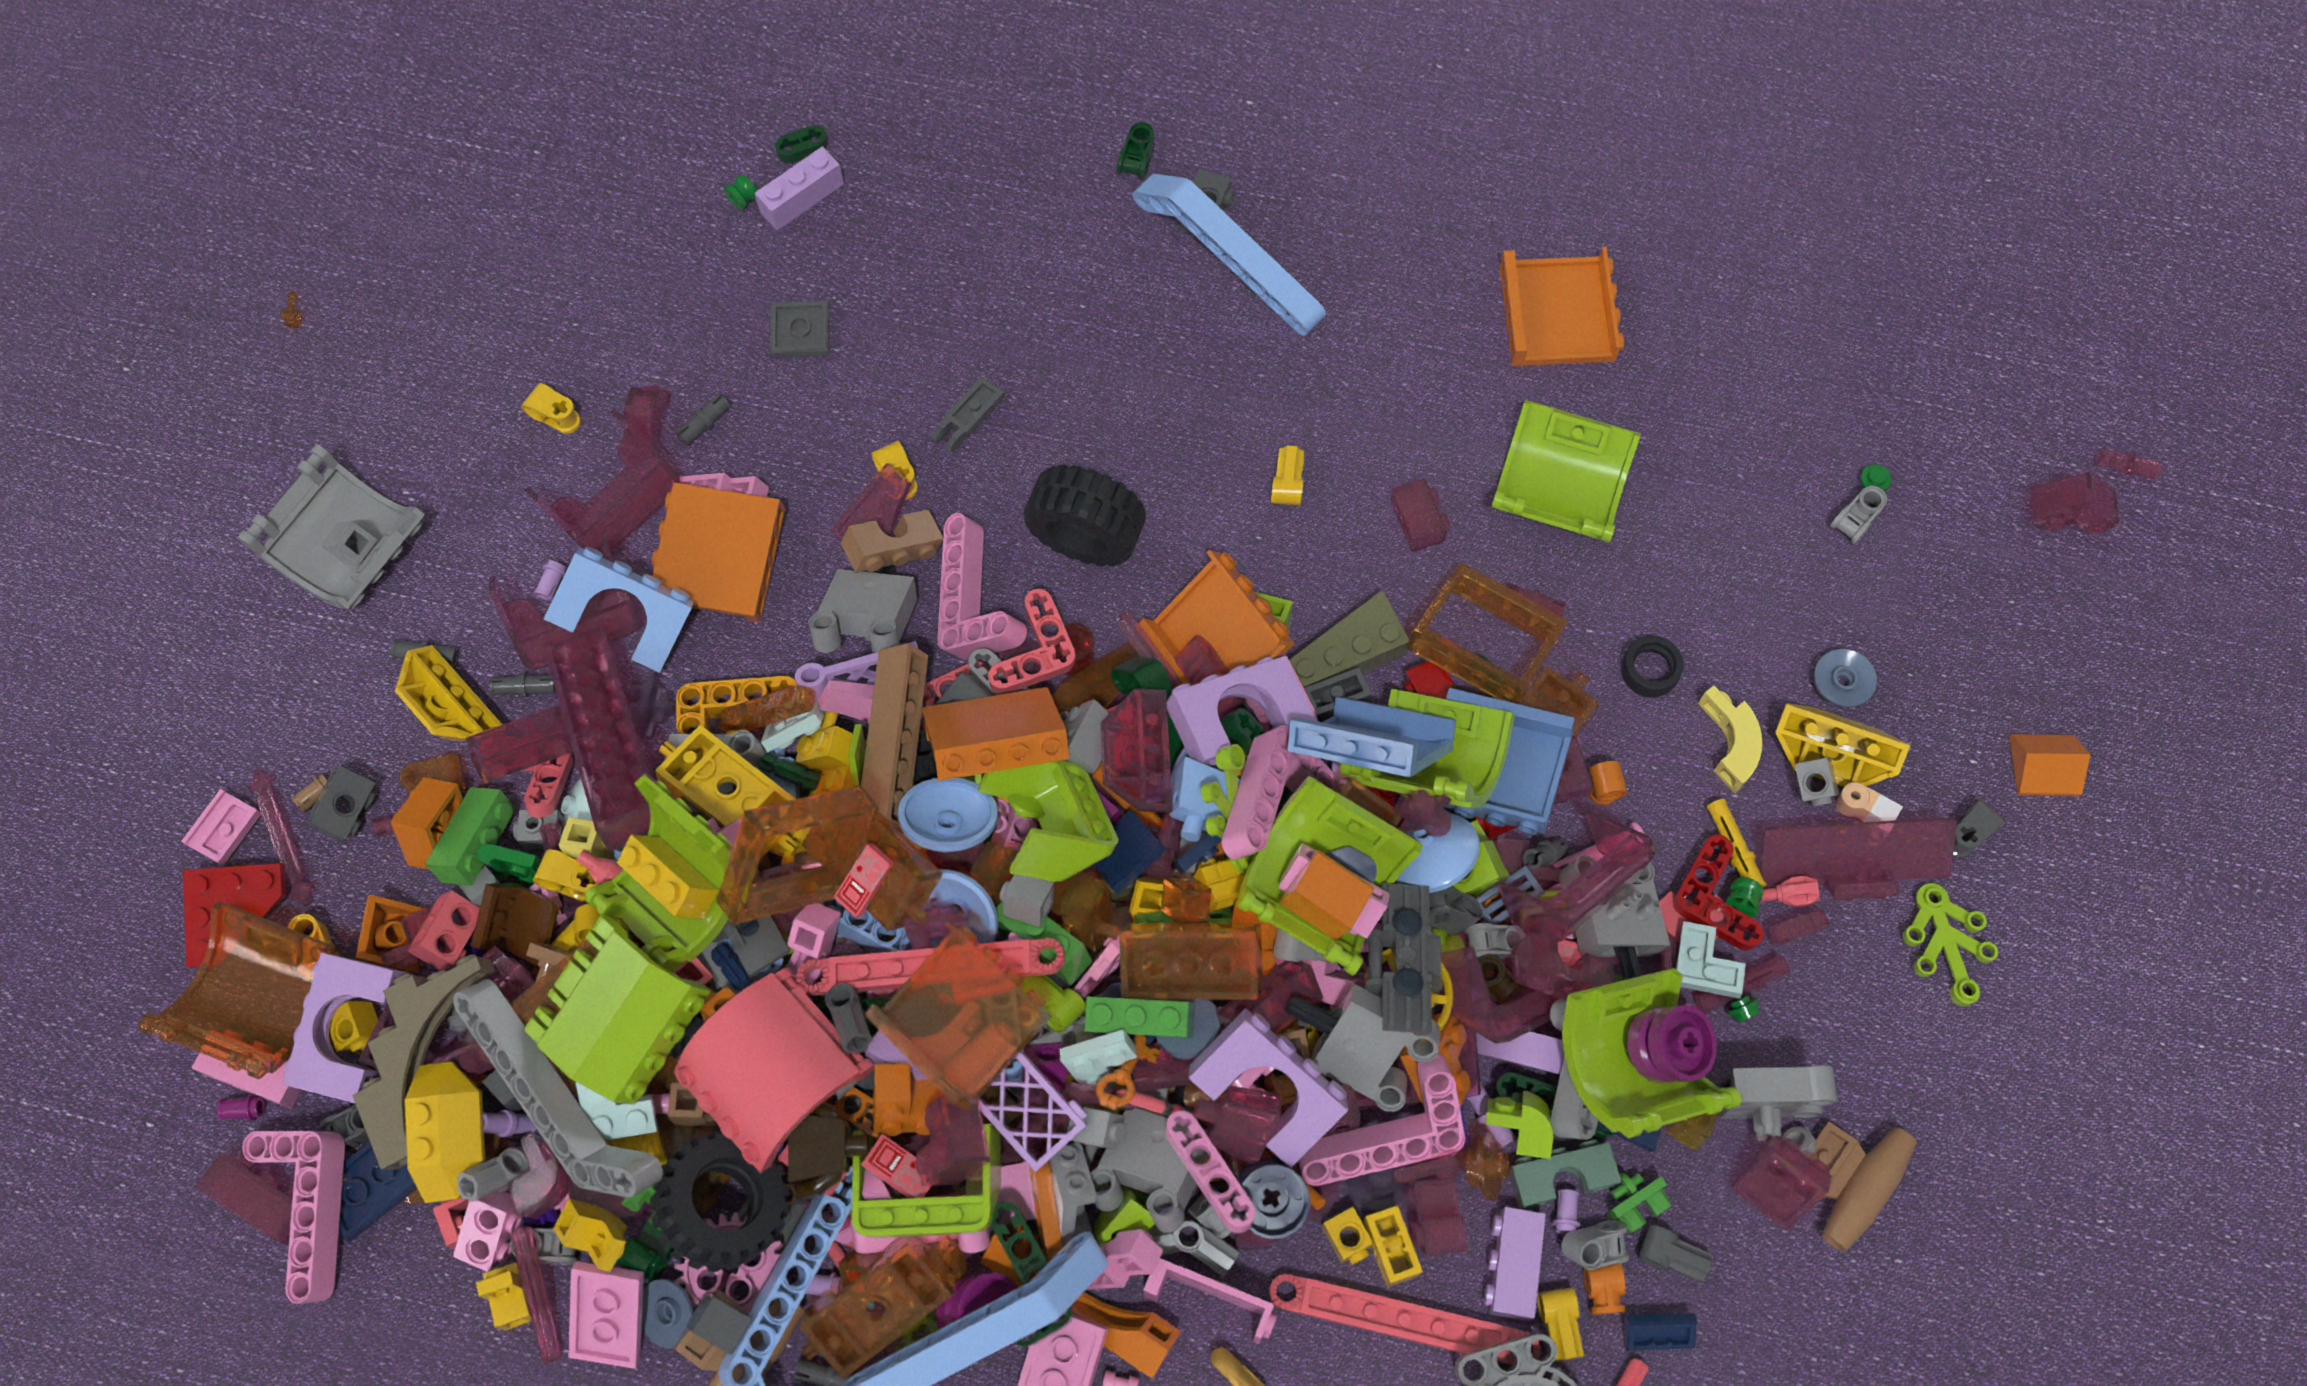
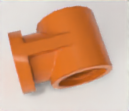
M1602 762L1589 769L1591 781L1588 784L1587 793L1592 802L1597 805L1606 806L1612 804L1616 799L1627 795L1628 792L1620 762Z
M1611 1264L1595 1270L1584 1268L1583 1276L1586 1294L1589 1299H1593L1594 1307L1590 1308L1591 1315L1625 1313V1305H1621L1620 1297L1625 1295V1276L1622 1264Z

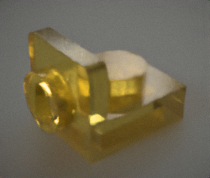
M1705 1113L1677 1121L1669 1127L1667 1133L1688 1148L1696 1151L1712 1134L1719 1113L1712 1115Z

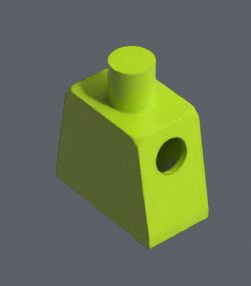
M1120 1185L1124 1195L1120 1206L1112 1211H1102L1093 1224L1096 1242L1099 1247L1115 1239L1121 1231L1136 1229L1149 1231L1155 1224L1147 1208L1149 1196L1140 1190Z

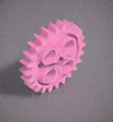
M734 1212L732 1220L729 1222L726 1215L722 1213L719 1217V1224L716 1225L709 1218L706 1219V1223L719 1230L734 1231L746 1222L747 1217L742 1223L739 1213ZM781 1241L773 1242L761 1253L762 1256L759 1264L754 1267H748L745 1262L738 1267L737 1274L731 1273L729 1276L724 1271L725 1268L715 1272L717 1283L711 1290H704L702 1288V1279L707 1273H710L706 1269L707 1266L702 1265L697 1270L689 1267V1259L683 1257L685 1258V1263L675 1265V1269L684 1272V1276L677 1278L675 1282L686 1286L684 1291L688 1297H691L690 1301L693 1309L698 1307L707 1291L712 1294L717 1289L722 1291L727 1283L725 1295L739 1304L749 1314L782 1255L776 1254V1251L780 1250L784 1245ZM740 1283H747L749 1285L748 1296L744 1300L736 1301L734 1298L735 1287Z

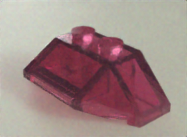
M1134 689L1100 724L1103 785L1138 811L1171 813L1173 806L1166 690Z

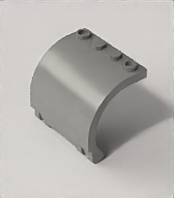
M316 444L310 451L312 455L307 461L302 460L296 467L302 473L265 517L257 514L251 520L253 523L247 531L243 530L237 539L279 573L320 600L341 609L353 608L364 597L362 591L369 583H375L384 572L382 567L388 559H395L402 551L403 546H401V543L406 537H412L422 526L420 520L425 514L416 507L399 505L377 493L341 466L327 450ZM323 463L327 467L320 474L316 469ZM354 521L377 539L361 564H344L321 547L338 522ZM264 532L268 537L261 544L257 538Z

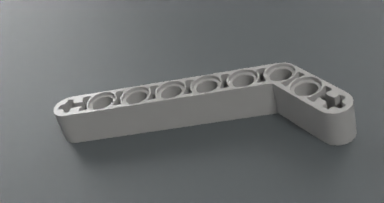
M485 979L455 993L453 1003L458 1015L577 1186L629 1198L662 1179V1167L654 1155L608 1146L547 1057L537 1047L535 1040L525 1032L524 1024L493 981Z

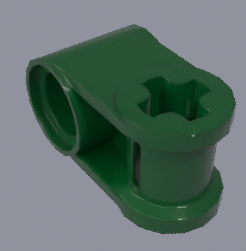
M1138 122L1131 126L1124 147L1119 154L1117 173L1127 172L1139 175L1140 179L1145 180L1154 152V130L1150 124Z

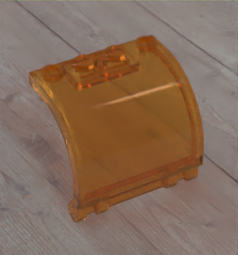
M219 901L211 908L209 944L203 962L194 979L183 994L161 1013H146L140 1020L138 1029L140 1032L148 1035L155 1033L159 1035L160 1040L167 1043L176 1042L225 1062L227 1067L236 1071L246 1070L247 1074L253 1078L261 1079L268 1072L273 1074L291 1056L294 1046V1033L300 1025L304 1012V999L310 992L313 982L314 966L319 960L321 953L334 955L335 946Z

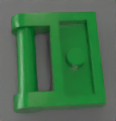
M484 844L477 850V858L483 864L489 865L492 868L493 874L499 880L505 881L515 877L518 878L517 881L530 887L535 884L533 878L541 863L537 856L492 844Z

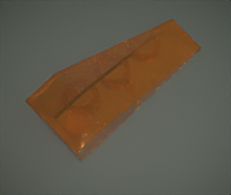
M1131 640L1071 676L1052 695L1058 712L1067 710L1070 713L1073 707L1079 708L1081 704L1093 699L1106 709L1120 693L1112 681L1111 669L1139 655L1151 658L1155 652L1150 645Z

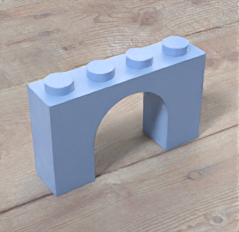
M579 547L560 583L544 620L573 632L588 601L596 593L611 588L626 590L641 601L647 614L646 629L631 660L660 673L694 601L689 599L690 595L678 588L670 590L661 586V581L651 575L644 574L642 577L632 572V567L621 561L613 563L602 558L603 554L594 548L586 547L583 549Z

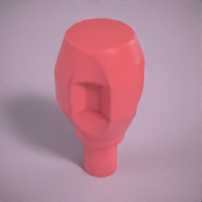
M582 850L576 861L589 869L588 872L592 874L591 876L597 885L611 881L623 870L616 863L617 861L600 857L595 858L585 850Z
M1807 876L1791 877L1782 882L1781 885H1776V888L1763 889L1764 893L1761 902L1778 900V903L1783 902L1794 907L1809 906L1820 900L1818 881L1816 878Z

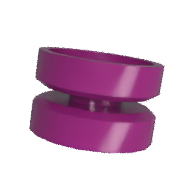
M1677 1005L1668 1008H1651L1637 1015L1633 1019L1628 1031L1627 1047L1631 1062L1637 1072L1648 1081L1657 1083L1687 1082L1703 1078L1712 1069L1717 1054V1039L1714 1027L1703 1012L1697 1007Z
M995 1272L957 1278L947 1285L939 1297L936 1310L938 1329L940 1330L1018 1289V1285L1008 1276ZM1008 1345V1346H1006V1347H1004V1348H1002V1349H1000V1350H1005V1349L1008 1348L1010 1345Z

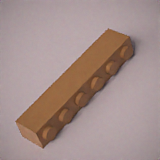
M909 643L881 649L878 653L856 820L857 829L876 839L904 834L898 822V807L903 796L913 787L928 655Z

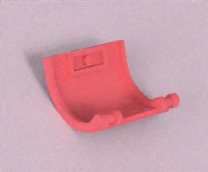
M787 967L775 974L770 973L751 984L716 1011L688 1042L674 1070L680 1085L692 1093L698 1100L700 1108L705 1113L711 1115L720 1126L723 1135L735 1143L741 1150L744 1159L749 1164H753L760 1173L772 1165L787 1137L815 1108L853 1081L863 1080L874 1071V1063L869 1058L865 1059L860 1053H845L837 1029L808 998L809 991L803 984L798 985L794 980L795 975Z

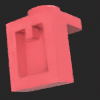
M462 1197L461 1199L442 1201L441 1205L433 1208L445 1244L454 1250L464 1220V1216L462 1214L458 1215V1213L466 1210L469 1202L468 1199H463Z

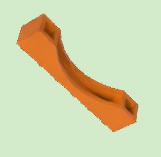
M1012 1223L1006 1224V1226L1009 1227L1012 1235L1006 1236L1007 1241L1014 1234L1024 1232L1023 1227L1018 1231L1014 1228ZM1034 1233L1037 1241L1039 1242V1236ZM994 1234L980 1263L995 1273L1008 1276L1020 1288L1023 1284L997 1235ZM1021 1240L1016 1244L1014 1252L1018 1259H1026L1031 1255L1032 1244L1029 1240ZM1037 1271L1036 1273H1034L1033 1276H1032V1278H1031V1280H1032L1040 1271ZM1085 1292L1072 1304L1074 1315L1109 1327L1104 1347L1151 1379H1153L1166 1360L1182 1332L1153 1312H1136L1120 1309L1103 1303Z

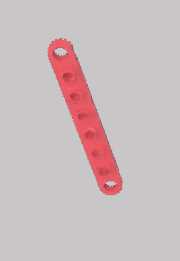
M1027 939L813 959L801 964L802 966L798 968L796 977L798 985L803 984L809 991V995H825L832 987L838 984H848L853 987L855 992L1050 975L1062 969L1065 964L1066 954L1061 944L1054 939ZM1048 948L1056 950L1057 957L1052 964L1043 965V963L1039 962V955L1043 950ZM815 969L822 970L823 978H821V982L814 984V986H809L806 982L809 972Z
M1291 1274L1277 1276L1269 1288L1270 1300L1278 1309L1462 1354L1531 1334L1527 1331ZM1288 1282L1295 1287L1296 1296L1292 1301L1284 1302L1278 1298L1276 1289L1279 1284ZM1539 1340L1531 1345V1355L1535 1360H1538L1541 1354ZM1503 1350L1498 1354L1497 1362L1512 1366L1514 1355L1510 1350Z

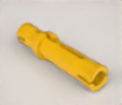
M1720 799L1712 802L1707 806V810L1710 812L1720 835L1726 836L1733 844L1734 851L1730 861L1732 867L1737 868L1741 878L1753 879L1762 887H1765L1767 884L1763 880L1754 861L1756 859L1754 851H1749L1739 827L1726 804V800Z

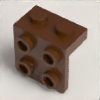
M517 883L486 884L471 946L478 950L506 949L537 965L539 960L526 955L530 942L549 944L556 918L557 904Z

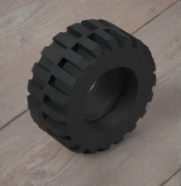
M1066 465L1052 466L1041 472L1023 512L1026 527L1043 545H1048L1051 547V550L1057 553L1060 552L1072 560L1077 559L1081 563H1092L1102 567L1105 565L1110 567L1120 565L1132 556L1146 521L1143 503L1137 499V495L1133 491H1128L1125 485L1115 482L1110 476L1101 475L1089 468L1087 470L1082 469L1076 465L1071 467Z
M721 1130L713 1131L708 1137L705 1134L699 1135L690 1143L684 1144L662 1167V1179L653 1185V1189L656 1191L650 1198V1208L655 1209L656 1214L651 1220L653 1227H660L663 1233L658 1239L663 1246L668 1243L672 1245L675 1250L671 1255L678 1261L686 1257L689 1259L688 1266L697 1270L702 1265L707 1266L708 1272H718L722 1268L732 1270L745 1262H750L775 1241L774 1238L782 1232L786 1224L783 1218L790 1211V1205L786 1204L785 1198L791 1194V1190H784V1185L790 1183H783L782 1177L787 1174L783 1165L776 1166L773 1161L769 1168L760 1173L753 1164H749L744 1159L741 1150L731 1139L725 1137ZM705 1172L724 1173L734 1178L742 1186L748 1199L749 1211L746 1222L740 1228L734 1231L719 1230L705 1223L697 1214L692 1201V1186L701 1174Z

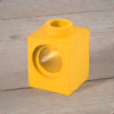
M369 1001L345 1002L334 1014L329 1027L336 1052H352L353 1055L368 1052L370 1050L368 1042L379 1037L378 1032L382 1030L373 1004Z
M1354 1207L1323 1223L1321 1228L1341 1264L1349 1260L1354 1265L1369 1256L1367 1250L1374 1243ZM1344 1230L1353 1231L1358 1237V1244L1354 1247L1343 1245L1340 1240V1233Z

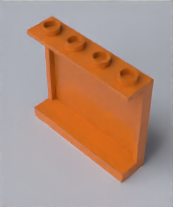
M1607 246L1602 247L1598 257L1516 260L1515 250L1503 251L1499 269L1511 366L1616 361L1619 350L1624 348L1623 333L1618 331L1620 309L1615 307L1614 300L1617 296L1616 283L1611 281L1613 259L1608 258Z
M673 482L672 491L667 493L665 499L666 517L659 525L658 533L661 538L659 548L654 550L652 556V566L654 567L652 576L660 580V585L670 590L678 588L690 595L689 599L694 601L692 608L743 616L750 622L761 623L786 508L780 499Z
M1209 550L1207 554L1211 561L1154 620L1143 618L1135 626L1179 686L1186 683L1190 684V686L1199 684L1204 678L1217 674L1218 677L1224 676L1232 669L1242 665L1249 668L1267 657H1273V659L1280 658L1295 644L1288 635L1290 633L1289 628L1282 621L1275 619L1270 612L1272 610L1270 604L1262 597L1257 596L1253 591L1254 584L1252 581L1238 572L1235 568L1237 565L1236 561L1226 552L1219 553ZM1228 697L1219 701L1217 706L1218 717L1223 716L1241 697Z
M1048 687L922 707L926 739L930 741L938 781L1069 759L1066 728Z

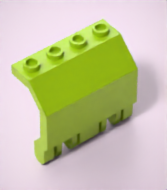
M601 914L593 925V930H590L586 936V939L599 952L594 958L589 952L577 949L573 955L575 959H570L554 983L555 987H552L547 994L560 1007V1010L555 1014L551 1009L539 1006L535 1012L536 1014L531 1017L524 1030L537 1042V1047L571 1080L612 1102L635 1105L637 1100L644 1095L646 1087L655 1073L663 1067L666 1057L674 1045L683 1037L685 1029L692 1018L702 1009L704 1001L711 990L703 983L682 979L656 964L628 939V932L612 918Z

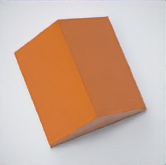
M2011 734L2009 736L2017 795L2081 796L2083 794L2090 753L2074 735Z
M1317 849L1281 897L1279 903L1330 938L1337 940L1353 928L1374 891V887Z
M368 895L355 959L407 973H418L421 959L412 955L407 950L431 910L375 895Z

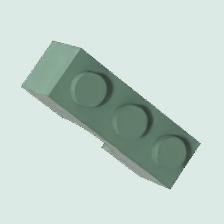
M1591 1140L1579 1144V1150L1567 1152L1565 1147L1554 1149L1551 1152V1159L1535 1160L1534 1157L1526 1156L1514 1160L1515 1165L1507 1172L1518 1209L1525 1210L1552 1203L1557 1198L1553 1187V1178L1555 1174L1561 1172L1569 1173L1578 1180L1583 1195L1614 1188L1622 1181L1610 1143L1599 1145L1598 1140Z

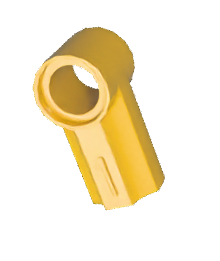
M1287 445L1284 448H1279L1276 477L1274 476L1271 503L1301 506L1303 489L1301 477L1304 465V451L1297 446Z
M589 904L578 907L575 911V920L551 945L573 953L577 949L586 951L588 948H593L594 946L586 939V936L590 930H593L592 927L600 916L598 908H593Z
M1571 1287L1538 1292L1537 1300L1541 1320L1546 1324L1548 1336L1557 1346V1356L1554 1361L1583 1357L1584 1353L1577 1323L1579 1306L1574 1289Z

